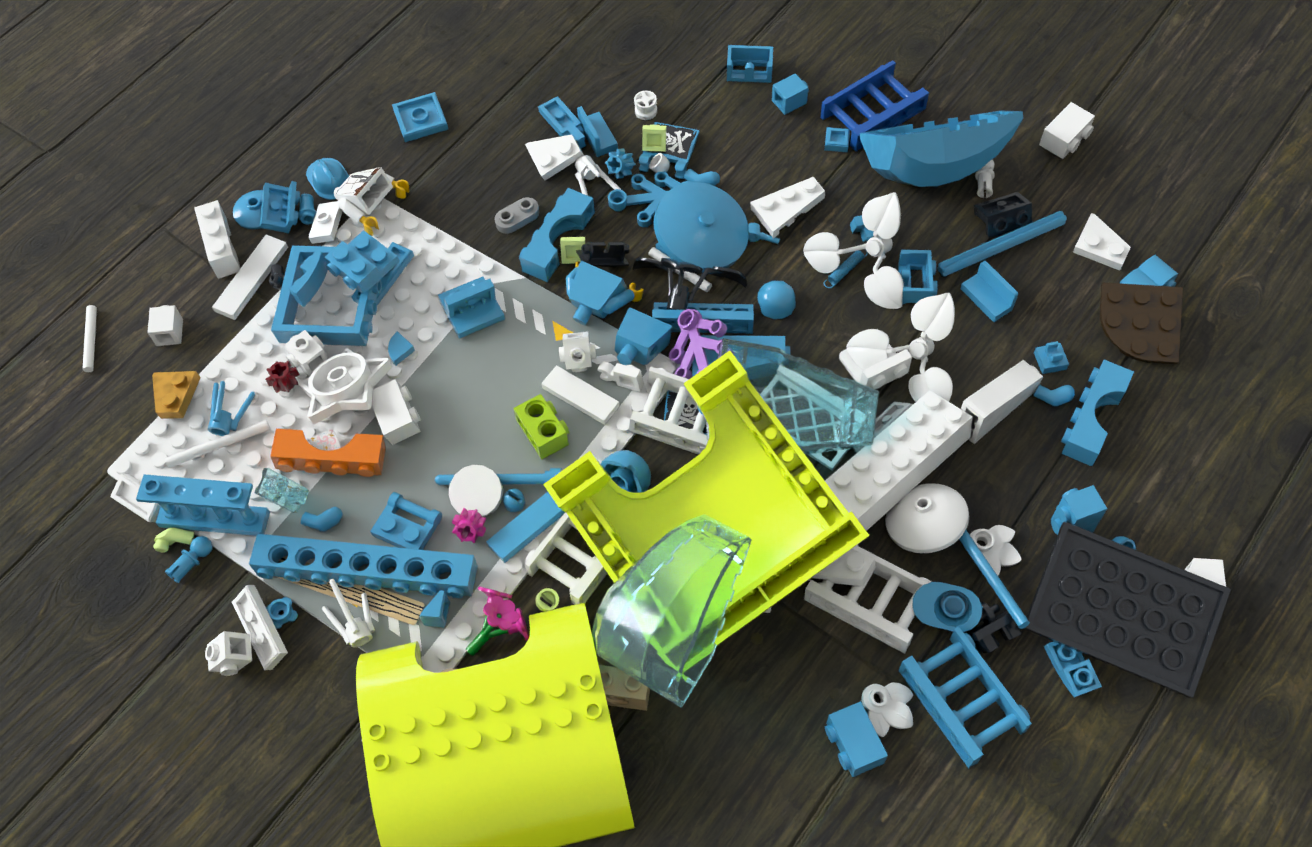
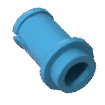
M302 194L299 197L300 211L298 212V218L304 224H312L317 213L314 210V198L310 194Z

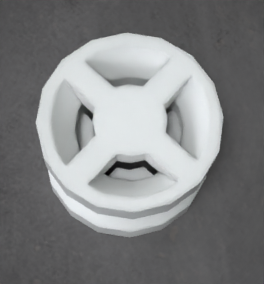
M651 91L638 92L634 97L635 115L642 120L654 118L657 114L656 95Z

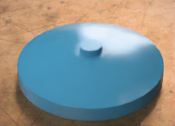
M688 182L675 186L663 196L655 211L654 230L657 240L665 253L671 259L678 262H688L697 265L703 269V272L706 268H713L714 266L729 268L740 258L748 244V222L742 208L728 193L716 186L701 182Z

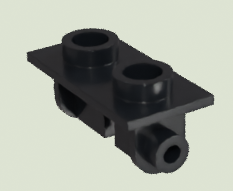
M587 242L582 245L581 250H576L581 261L595 267L629 266L625 254L629 253L630 248L625 242H608L606 250L604 242Z

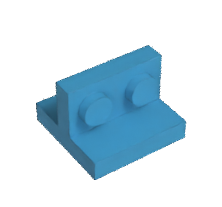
M483 276L438 295L439 302L459 339L505 320L504 313L496 300L495 286L491 279L485 280Z

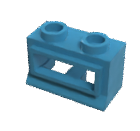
M728 45L727 81L771 83L773 47ZM733 65L745 66V70H733ZM754 66L767 67L766 71H754Z
M901 250L898 272L904 283L902 305L917 303L926 297L936 296L937 281H933V275L936 273V261L932 260L931 250ZM910 269L922 270L923 288H911Z

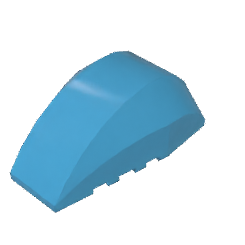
M994 111L970 115V120L958 122V117L948 118L947 124L935 125L934 121L924 122V127L914 129L913 124L860 133V140L871 167L882 177L918 187L939 186L958 181L980 170L995 158L1013 137L1023 120V112Z

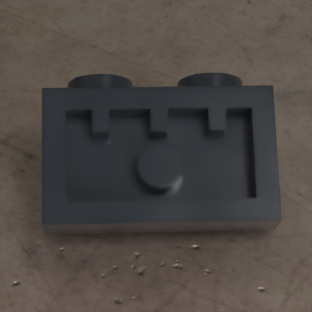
M1015 192L974 205V214L986 223V235L994 237L1032 223V203L1020 193Z

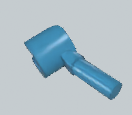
M748 224V240L750 242H756L761 239L775 244L779 243L780 238H772V236L760 232L759 224Z

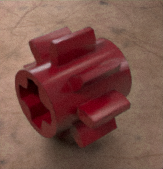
M276 361L270 368L266 369L269 377L265 380L269 387L273 386L276 393L279 391L290 392L295 385H298L295 377L300 374L296 367L291 366L289 361L285 363Z

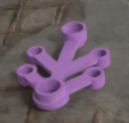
M686 309L679 315L678 325L681 333L674 348L669 353V358L676 364H680V367L675 371V375L691 379L692 372L689 369L694 357L699 369L698 374L709 366L704 349L716 351V353L723 356L728 351H733V345L725 339L718 341L700 336L699 329L708 330L718 338L722 337L727 331V326L722 321L702 319L701 313L695 309ZM690 337L691 342L687 351H684L683 349Z

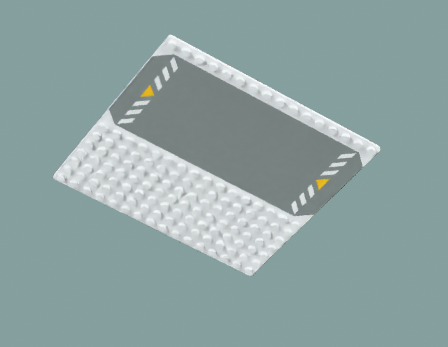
M383 198L370 215L365 216H372L377 219L379 230L371 227L373 230L372 237L387 248L394 242L412 250L414 257L377 305V313L372 318L373 331L369 333L367 346L324 345L323 350L328 359L341 354L346 348H349L353 353L360 354L364 359L388 358L393 367L373 389L394 379L397 380L401 387L406 386L412 397V400L409 401L411 408L415 407L421 421L417 422L421 432L392 445L383 435L372 405L369 410H341L316 424H312L308 418L312 398L303 392L299 384L295 385L290 392L279 391L276 393L273 386L269 387L265 380L269 377L266 369L270 368L276 361L285 363L288 361L286 356L289 355L284 346L286 343H279L271 331L281 292L279 290L199 374L201 378L184 418L161 419L158 416L108 468L107 472L117 481L121 473H127L140 482L143 475L146 474L252 483L253 489L248 505L267 507L269 509L270 515L265 530L267 535L396 547L372 536L370 532L385 509L388 499L393 492L403 495V499L428 510L435 509L442 512L441 521L423 550L474 555L478 567L472 596L452 598L447 595L450 605L445 627L425 626L420 617L415 625H411L370 610L371 621L375 628V631L371 633L373 638L368 643L358 647L364 652L369 653L418 641L423 669L433 673H440L445 669H455L468 653L466 647L482 631L486 616L483 608L487 603L488 596L478 590V587L512 595L528 575L525 566L527 555L532 549L538 548L561 517L504 563L491 550L486 541L548 491L543 484L502 485L503 497L509 489H519L524 495L525 506L518 512H510L505 508L502 498L498 509L485 516L486 521L483 526L486 528L483 537L478 536L476 542L473 543L472 541L461 542V539L452 533L455 527L452 520L455 515H460V513L451 505L449 498L450 485L436 484L435 477L437 475L456 474L462 468L471 465H483L493 470L496 474H544L545 471H550V468H562L563 471L589 451L601 464L610 454L624 450L636 433L628 431L630 418L633 410L643 412L653 387L652 384L647 383L650 367L664 368L670 373L675 374L680 364H676L661 353L647 365H642L633 360L630 365L640 369L643 377L644 386L641 392L617 386L616 381L613 380L605 381L600 379L602 372H599L597 369L601 361L609 362L614 366L617 363L621 364L617 359L618 353L615 352L617 328L592 314L586 325L576 322L573 316L578 308L572 303ZM349 218L337 230L334 241L326 242L323 246L336 247L342 241L349 244L364 230L363 224ZM328 270L321 287L305 307L298 304L294 325L353 327L358 303L354 302L351 296L357 289H350L344 283L341 276L335 277ZM482 276L485 280L491 279L495 286L496 300L504 313L505 320L459 339L439 302L438 295ZM398 331L414 346L415 351L395 366L390 358L388 345L391 337ZM589 332L590 344L595 343L596 359H592V367H587V370L583 372H572V369L566 370L565 362H560L559 347H563V334ZM556 365L619 401L618 409L605 425L542 388L541 383ZM297 367L300 375L295 378L299 383L308 378V376L300 367ZM221 381L225 382L222 410L230 412L232 419L235 418L249 394L255 392V396L240 419L236 431L267 420L270 430L176 466L167 467L165 458L222 437L208 431L214 383H218L220 386ZM663 388L656 407L666 396L667 389ZM539 394L543 396L546 402L549 400L552 402L557 411L555 416L559 421L564 420L570 431L567 434L569 445L542 460L517 423L513 409ZM536 414L533 417H539L542 414ZM276 428L303 430L305 438L310 445L311 443L308 438L332 428L341 447L348 444L356 433L383 435L386 450L382 475L364 477L359 474L350 473L346 475H336L332 472L312 474L301 470L283 472L275 469L270 455ZM549 433L545 436L551 437L554 435V433ZM511 496V497L514 498L517 502L520 500V499H518V498H516V497H514V496ZM338 507L343 513L340 522L324 532L301 524V518L305 512L318 516L327 509ZM398 509L395 513L423 527L427 522L402 509ZM189 530L195 532L196 536L209 538L212 542V547L283 596L290 598L293 603L340 634L322 610L323 606H327L346 629L345 624L348 621L337 598L273 576V579H264L256 575L249 565L256 536ZM310 559L307 563L312 564L315 559ZM342 561L334 563L331 568H337L341 565ZM369 564L362 565L358 571L367 569ZM396 567L388 568L385 574L394 572ZM416 570L412 576H419L424 570ZM445 572L440 575L439 579H446L451 573ZM381 587L382 589L424 603L423 610L436 596L424 595L419 591L409 590L407 593H400L392 590V588ZM346 602L353 618L360 617L362 621H365L363 607Z

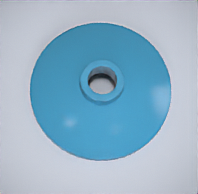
M263 190L246 193L235 203L233 216L240 226L247 229H260Z

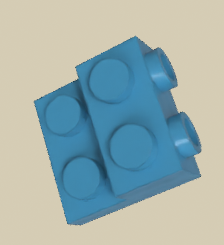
M364 230L349 244L342 241L325 256L328 263L326 268L335 277L341 276L344 283L350 289L354 290L356 288L363 294L400 262L396 254Z

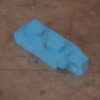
M558 96L538 106L539 113L560 137L572 135L580 149L586 146L581 122Z

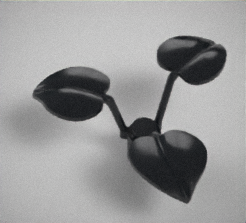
M638 257L635 259L632 270L658 268L668 272V310H686L688 302L693 301L695 293L708 274L734 280L745 288L747 286V278L740 271L714 266L713 268H706L703 272V269L697 265L688 262H678L670 258H662L661 261ZM677 269L680 271L678 284H675L673 288L672 272H675ZM685 271L702 274L691 292H688L689 287L682 285Z

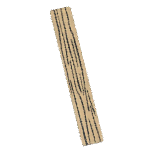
M288 556L282 557L278 563L284 562ZM300 579L299 582H292L336 598L330 582L324 585L305 579ZM336 583L346 602L363 607L361 595L366 593L371 611L411 625L416 624L425 606L420 601L382 588L380 590H372L364 585L344 587Z

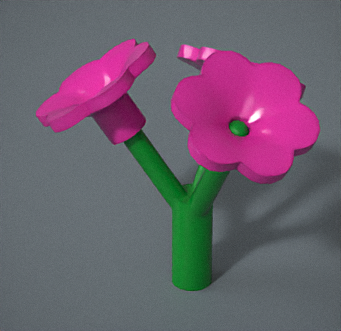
M479 586L478 590L488 596L487 603L483 608L486 616L482 631L466 647V651L474 656L490 638L508 632L509 634L520 632L525 637V640L528 641L529 633L521 609L517 608L515 611V604L511 600H503L504 598L512 599V595ZM498 626L500 628L498 630L492 631L494 627Z

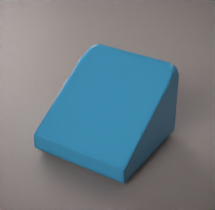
M440 590L421 612L419 617L425 626H446L450 601L445 591Z

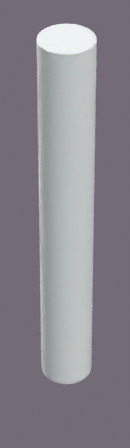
M655 247L649 251V256L655 260L661 261L662 258H670ZM684 272V278L694 285L700 278L695 273ZM704 279L699 288L708 292L712 284Z
M93 305L86 307L83 354L84 372H92L94 368L97 307Z

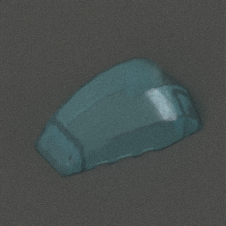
M726 338L722 339L717 359L728 351L732 352L747 372L751 384L804 454L873 445L879 391L849 378L833 374L831 370L817 367L808 363L807 360L789 355L777 347ZM706 422L707 443H708V440H709V424H708V422Z
M706 514L687 520L669 531L647 550L606 592L597 610L591 632L596 654L682 708L714 655L717 646L715 640L718 631H722L725 622L723 616L728 601H732L735 592L733 586L737 575L740 576L752 539Z

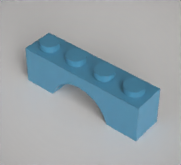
M570 188L565 191L563 196L560 195L554 209L551 213H547L540 229L533 233L531 242L520 252L519 260L522 272L543 281H549L560 265L558 252L553 246V242L560 234L566 231L583 230L595 213L592 197Z
M1103 360L1100 368L1094 367L1088 380L1092 383L1091 388L1085 387L1079 400L1084 404L1081 409L1076 407L1070 422L1075 424L1072 429H1066L1061 440L1065 444L1061 454L1093 466L1108 434L1097 422L1095 409L1103 405H1119L1134 371L1107 360Z

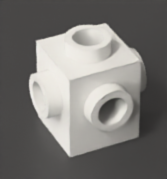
M306 330L293 336L284 345L289 353L286 356L287 360L293 367H300L308 377L311 376L321 363L328 359L323 350L324 345L316 335L311 337Z
M589 332L563 334V347H559L560 362H565L566 370L572 369V372H583L587 370V367H592V359H596L595 343L590 344Z
M223 631L207 644L205 657L208 660V670L210 672H220L224 676L237 674L240 669L252 661L250 634Z

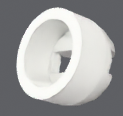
M662 153L655 155L649 164V168L655 173L667 172L670 167L669 160Z

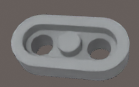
M526 197L500 210L495 215L497 230L508 234L534 221L539 216L537 201Z

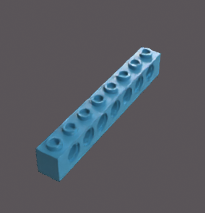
M257 534L249 565L256 575L264 579H273V576L283 577L292 582H299L300 579H305L321 585L327 584L331 579H334L336 583L344 587L364 585L372 590H380L381 587L392 588V590L400 593H407L409 590H413L429 596L436 595L441 590L445 591L452 598L472 596L478 567L474 555L267 534ZM288 556L284 562L278 563L282 557ZM315 559L312 564L305 566L308 560ZM342 561L341 565L337 568H331L334 563ZM369 564L367 569L358 571L362 565ZM396 567L394 572L385 574L388 568ZM416 570H424L421 575L412 576ZM445 572L451 573L448 578L439 579L441 574Z

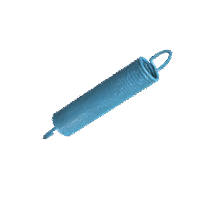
M855 251L828 277V281L833 286L827 288L834 287L867 256L868 252L864 256L861 251Z

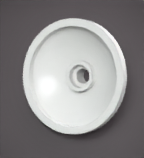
M941 484L917 485L886 513V527L891 539L901 548L915 553H932L951 546L964 534L969 522V511L964 498L956 490Z

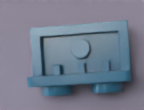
M291 181L289 188L269 183L264 184L260 228L289 233L292 225L297 224L298 211H295V205H298L300 191H296L297 182Z

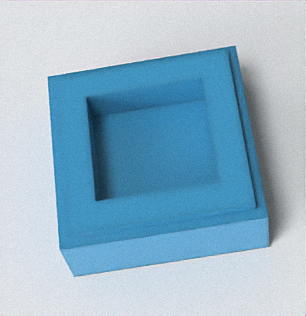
M827 127L824 150L848 152L850 130Z

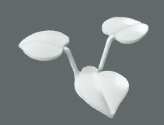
M893 192L872 199L863 208V223L868 230L874 231V237L870 238L866 244L838 249L839 240L837 236L832 233L822 232L808 239L803 251L806 259L815 270L821 273H830L836 270L840 264L839 254L866 249L871 256L878 257L873 267L874 274L867 276L864 280L867 296L881 307L898 309L902 307L904 287L900 273L890 266H884L878 270L882 260L886 258L885 253L892 249L893 242L891 238L895 236L900 226V204L897 194Z
M944 293L926 297L914 305L911 312V321L913 326L917 330L922 331L921 337L913 340L910 345L888 348L889 337L886 333L878 329H868L859 332L849 340L846 346L848 353L861 369L865 370L887 359V353H895L907 349L913 358L921 359V374L914 375L909 380V392L914 401L917 402L928 391H932L949 402L953 390L951 377L945 370L938 367H932L925 371L926 362H928L927 356L934 350L933 340L940 341L944 339L953 328L955 308L951 294Z

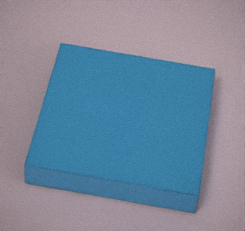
M435 92L392 104L405 142L448 130L446 119Z

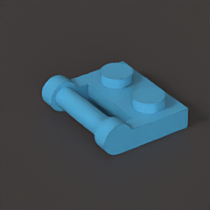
M393 492L388 499L385 509L370 532L372 536L398 548L423 550L439 525L442 512L435 509L428 510L403 499V495ZM398 509H402L427 522L423 527L395 513Z

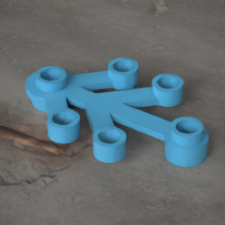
M664 171L655 174V184L646 180L644 175L635 174L631 178L632 187L635 190L644 189L649 193L627 196L623 190L616 189L609 193L608 204L614 211H622L627 205L651 203L644 211L639 212L637 215L638 225L648 227L651 225V217L655 214L658 204L668 192L660 187L668 186L672 189L675 186L692 181L680 183L669 177L668 173Z

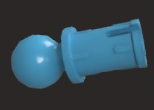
M204 536L194 538L190 544V551L188 552L183 549L181 551L182 555L165 573L171 579L174 578L175 582L179 583L195 565L198 566L200 564L197 560L198 557H206L210 554L212 550L210 539Z

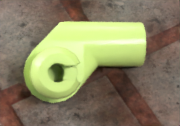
M174 527L168 528L156 535L153 547L156 551L165 553L169 550V545L175 542L190 545L194 539L195 532Z

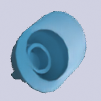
M332 158L316 160L308 167L306 172L307 179L315 192L320 197L329 200L336 199L334 196L335 188L340 187L349 177L342 164Z
M930 582L921 586L913 597L912 608L916 617L922 623L950 631L960 627L965 632L974 628L982 617V605L979 598L972 591L964 587L943 582Z

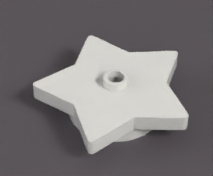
M346 348L341 354L335 355L321 363L310 377L298 383L303 392L312 398L308 412V418L312 424H316L341 410L371 409L373 387L393 367L389 359H364L360 354L353 353L349 348Z

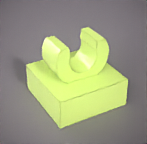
M643 125L642 151L666 152V126Z
M561 237L562 264L581 262L576 250H581L582 245L586 244L585 237Z

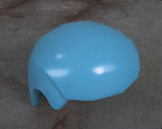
M770 281L759 289L757 299L764 316L772 319H782L792 314L796 301L795 293L790 285L784 281Z

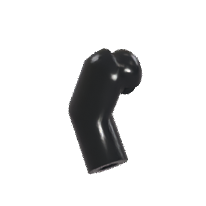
M275 264L271 266L269 283L272 288L281 290L284 280V269L282 265Z

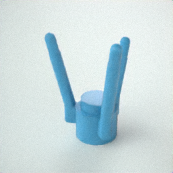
M221 381L220 386L218 383H214L208 431L218 436L228 435L230 430L236 431L240 419L255 396V392L249 394L235 418L232 419L230 412L222 410L225 382Z

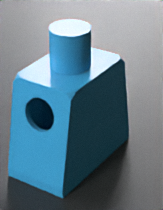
M629 307L616 335L615 352L618 353V361L622 365H630L633 360L642 365H647L669 345L672 326Z

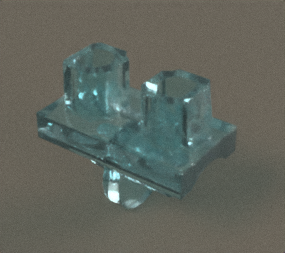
M264 468L261 481L254 493L265 498L268 502L275 503L293 513H298L300 505L306 502L309 490L270 468Z

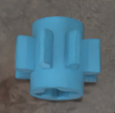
M624 148L608 153L610 157L605 162L609 170L608 174L616 173V179L624 178V175H632L631 169L636 165L633 161L632 153L625 154Z

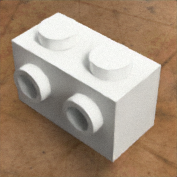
M1071 102L1044 129L1039 145L1063 159L1069 152L1073 153L1078 148L1083 138L1087 139L1094 129L1091 125L1095 116Z
M396 379L373 389L372 393L373 410L383 435L392 445L421 432L417 423L421 421L415 407L411 408L409 403L412 400L408 388L406 386L401 387Z

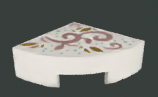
M333 428L308 438L311 445L320 450L330 451L341 448Z

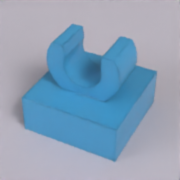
M862 215L854 217L850 223L852 233L860 232L862 241H868L873 237L874 231L868 230L865 227Z
M1056 341L1047 343L1046 346L1036 347L1034 355L1042 374L1067 370L1069 362L1061 343Z

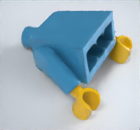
M577 261L575 268L566 277L567 295L571 303L578 308L573 319L582 325L587 324L591 314L605 318L607 314L613 313L630 301H640L644 289L641 288V290L636 291L635 283H631L629 289H626L627 286L623 278L583 261Z

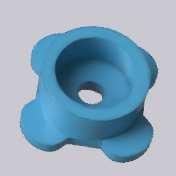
M288 597L274 600L266 607L276 629L281 628L288 621H295L298 617L297 612L291 606L292 600Z

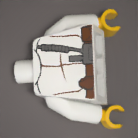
M382 167L351 174L340 187L335 188L334 196L339 201L340 209L355 222H361L365 232L373 236L371 227L379 230L377 219L372 216H365L370 215L392 188H395V194L398 198H406V192L409 193V184L406 180L394 181L395 178L386 174Z

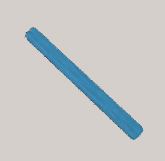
M1062 211L1053 213L938 264V271L941 276L952 274L1062 226L1066 223L1067 217Z

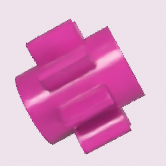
M463 508L461 514L455 515L452 523L455 525L452 533L456 534L461 539V542L472 541L475 543L478 536L483 537L486 528L483 526L486 517H482L477 509L467 511L466 508Z

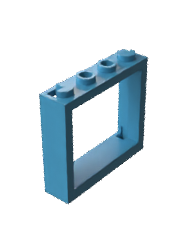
M292 246L271 331L279 343H288L293 336L306 330L311 337L316 335L323 345L367 346L369 333L373 331L372 318L377 313L376 299L377 294L381 293V279L365 294H360L353 327L294 325L299 303H297L289 288L297 279L304 275L300 266L316 250H320L325 258L335 247Z

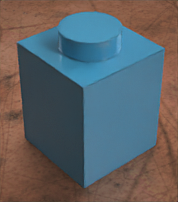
M793 74L773 84L772 102L784 115L807 104L809 92L807 83L796 74Z

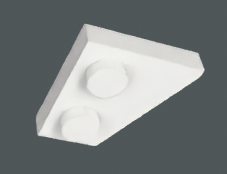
M572 135L525 144L544 180L549 179L577 161L581 156H584Z
M1091 213L1073 253L1120 270L1131 247L1101 219Z

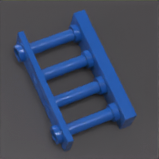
M893 60L886 65H881L874 72L837 94L827 97L822 102L820 118L825 120L834 114L852 131L850 147L854 151L863 147L860 133L897 127L926 109L929 92L924 88L915 93H911L893 77L896 65ZM887 83L903 100L893 103L878 88ZM870 94L886 110L876 114L860 98ZM852 104L868 121L858 125L842 109Z

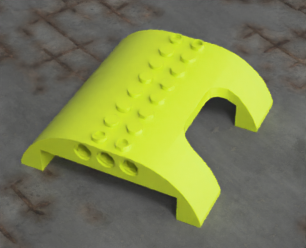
M731 351L725 353L684 383L687 391L709 424V440L706 448L697 457L654 488L642 493H632L620 488L591 451L543 484L558 507L567 513L659 647L658 653L674 676L869 537V534L852 511L848 513L751 384L747 372Z
M585 603L529 615L530 636L525 646L512 656L479 665L440 673L424 670L418 641L364 653L359 656L356 667L358 712L370 798L381 847H561L635 828Z

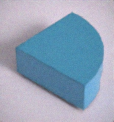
M398 331L391 337L388 345L390 358L396 366L415 351L414 346Z

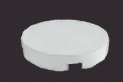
M483 465L467 466L457 472L450 483V502L460 514L463 508H466L467 511L477 509L481 516L485 517L498 509L503 498V486L493 470Z

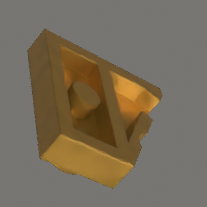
M196 371L153 373L156 414L161 419L184 418L201 378Z

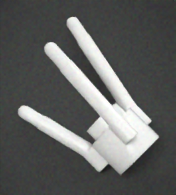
M581 156L575 162V168L578 171L575 176L579 181L582 194L588 196L583 179L592 180L596 176H601L614 190H621L595 164L590 156Z
M331 579L329 581L348 621L345 624L346 629L327 606L322 607L323 612L343 636L346 645L351 644V647H359L368 643L373 638L371 633L375 631V628L371 621L367 594L362 593L361 595L365 621H362L360 617L353 618L335 580Z

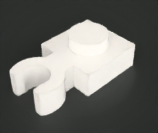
M601 361L597 369L599 372H602L600 379L616 381L617 386L641 392L644 386L641 370L633 365L617 363L614 366L609 362Z

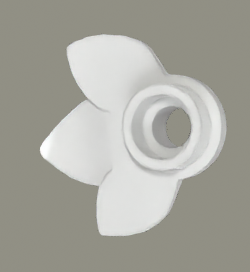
M995 525L989 530H974L970 534L971 538L997 575L1000 573L1001 566H1013L1021 562L1018 551L1009 543L1015 534L1013 529L1003 525ZM977 541H984L986 546H980Z
M894 682L885 687L880 684H871L863 690L862 704L868 710V717L877 735L880 737H884L887 734L890 726L899 729H907L913 726V716L911 710L906 705L913 697V693L906 686ZM875 693L880 696V703L875 702Z

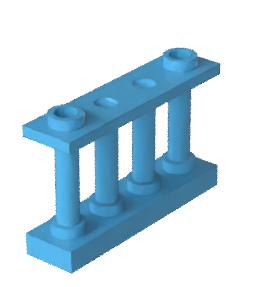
M144 474L136 497L137 502L158 503L161 506L156 520V524L160 528L174 527L183 530L257 536V534H265L270 515L267 507L248 505L253 489L252 483Z
M957 627L950 638V641L953 643L952 645L923 663L916 662L913 656L908 657L902 661L899 672L966 766L970 768L977 764L984 755L982 753V746L1012 727H1015L1020 735H1022L1032 723L1026 709L1015 702L975 649V643L971 636L963 633L960 627ZM961 654L971 668L940 687L934 686L928 678V673ZM978 677L988 692L962 709L952 711L945 702L946 697ZM997 702L1006 714V717L976 736L969 735L963 727L964 721Z

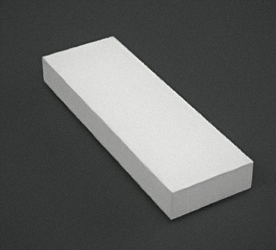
M557 365L541 383L544 390L604 425L619 407V401Z
M246 585L232 601V604L246 633L250 634L251 643L264 670H272L288 652L255 585Z

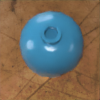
M616 451L607 456L601 463L612 480L624 490L632 493H642L647 491L650 486L651 471L648 464L641 456L632 451Z

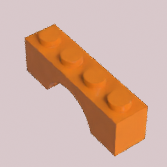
M276 428L270 457L275 469L283 472L301 470L312 474L332 472L336 475L350 473L371 477L373 475H382L386 446L383 435L356 433L348 444L339 449L330 451L320 450L308 443L303 430Z

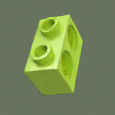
M541 394L513 408L517 423L541 460L569 445L567 434L570 431L564 420L559 421L555 416L557 411L550 400L546 402ZM536 414H542L539 417H533ZM549 433H554V435L551 437L545 436Z

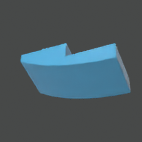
M316 250L300 266L304 275L297 279L289 288L297 303L303 307L317 293L328 271L326 268L328 263L320 250Z
M1054 641L1044 646L1055 670L1073 697L1102 687L1090 660H1084L1081 652Z

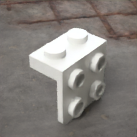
M847 349L840 352L839 359L862 392L866 394L907 374L912 356L907 349L897 354L896 352L887 353V359L865 370L861 369L854 362Z

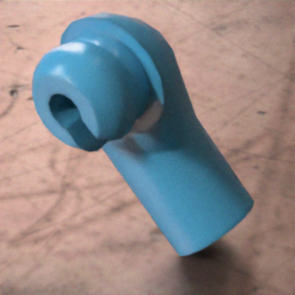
M688 169L684 174V179L687 181L707 183L713 186L720 182V176L717 172L710 171L698 174L692 169Z
M1039 385L1034 397L1052 406H1059L1070 402L1074 398L1075 391L1070 385H1064L1054 390Z
M338 507L327 509L318 516L305 512L301 518V524L324 532L337 525L343 513Z

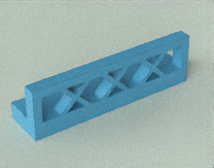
M654 302L652 317L671 325V332H681L678 325V317L684 310H668V303ZM688 303L687 309L697 310L701 313L702 319L710 321L720 320L726 324V333L753 334V304ZM699 329L700 333H710L708 330Z

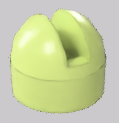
M550 588L541 590L536 596V606L543 612L554 610L559 603L557 592ZM540 597H542L545 601H547L548 603H550L552 606L549 607V606H548L547 604H545L542 600H540Z

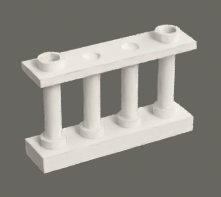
M650 367L647 383L652 384L653 387L643 412L633 410L628 431L698 455L706 448L709 436L703 433L707 420L700 412L697 415L693 429H687L678 425L687 397L692 398L684 386V383L689 379L672 374L664 368ZM663 388L678 393L669 418L665 421L653 416Z
M565 512L538 548L532 549L525 560V566L528 575L531 577L540 568L569 587L571 602L575 605L586 603L607 575V572L596 556L592 558L563 539L571 527L577 529ZM555 547L586 566L587 571L582 578L578 577L575 579L546 560Z
M858 545L851 550L874 558L876 564L863 586L853 585L847 596H841L832 590L834 583L826 579L818 583L810 580L805 589L804 600L904 654L913 637V633L908 630L915 616L912 608L913 597L921 586L931 582L926 578H919L862 549ZM875 573L888 580L873 608L866 609L858 605L856 601L872 574ZM900 586L913 593V596L898 623H892L883 618L882 614L897 587Z

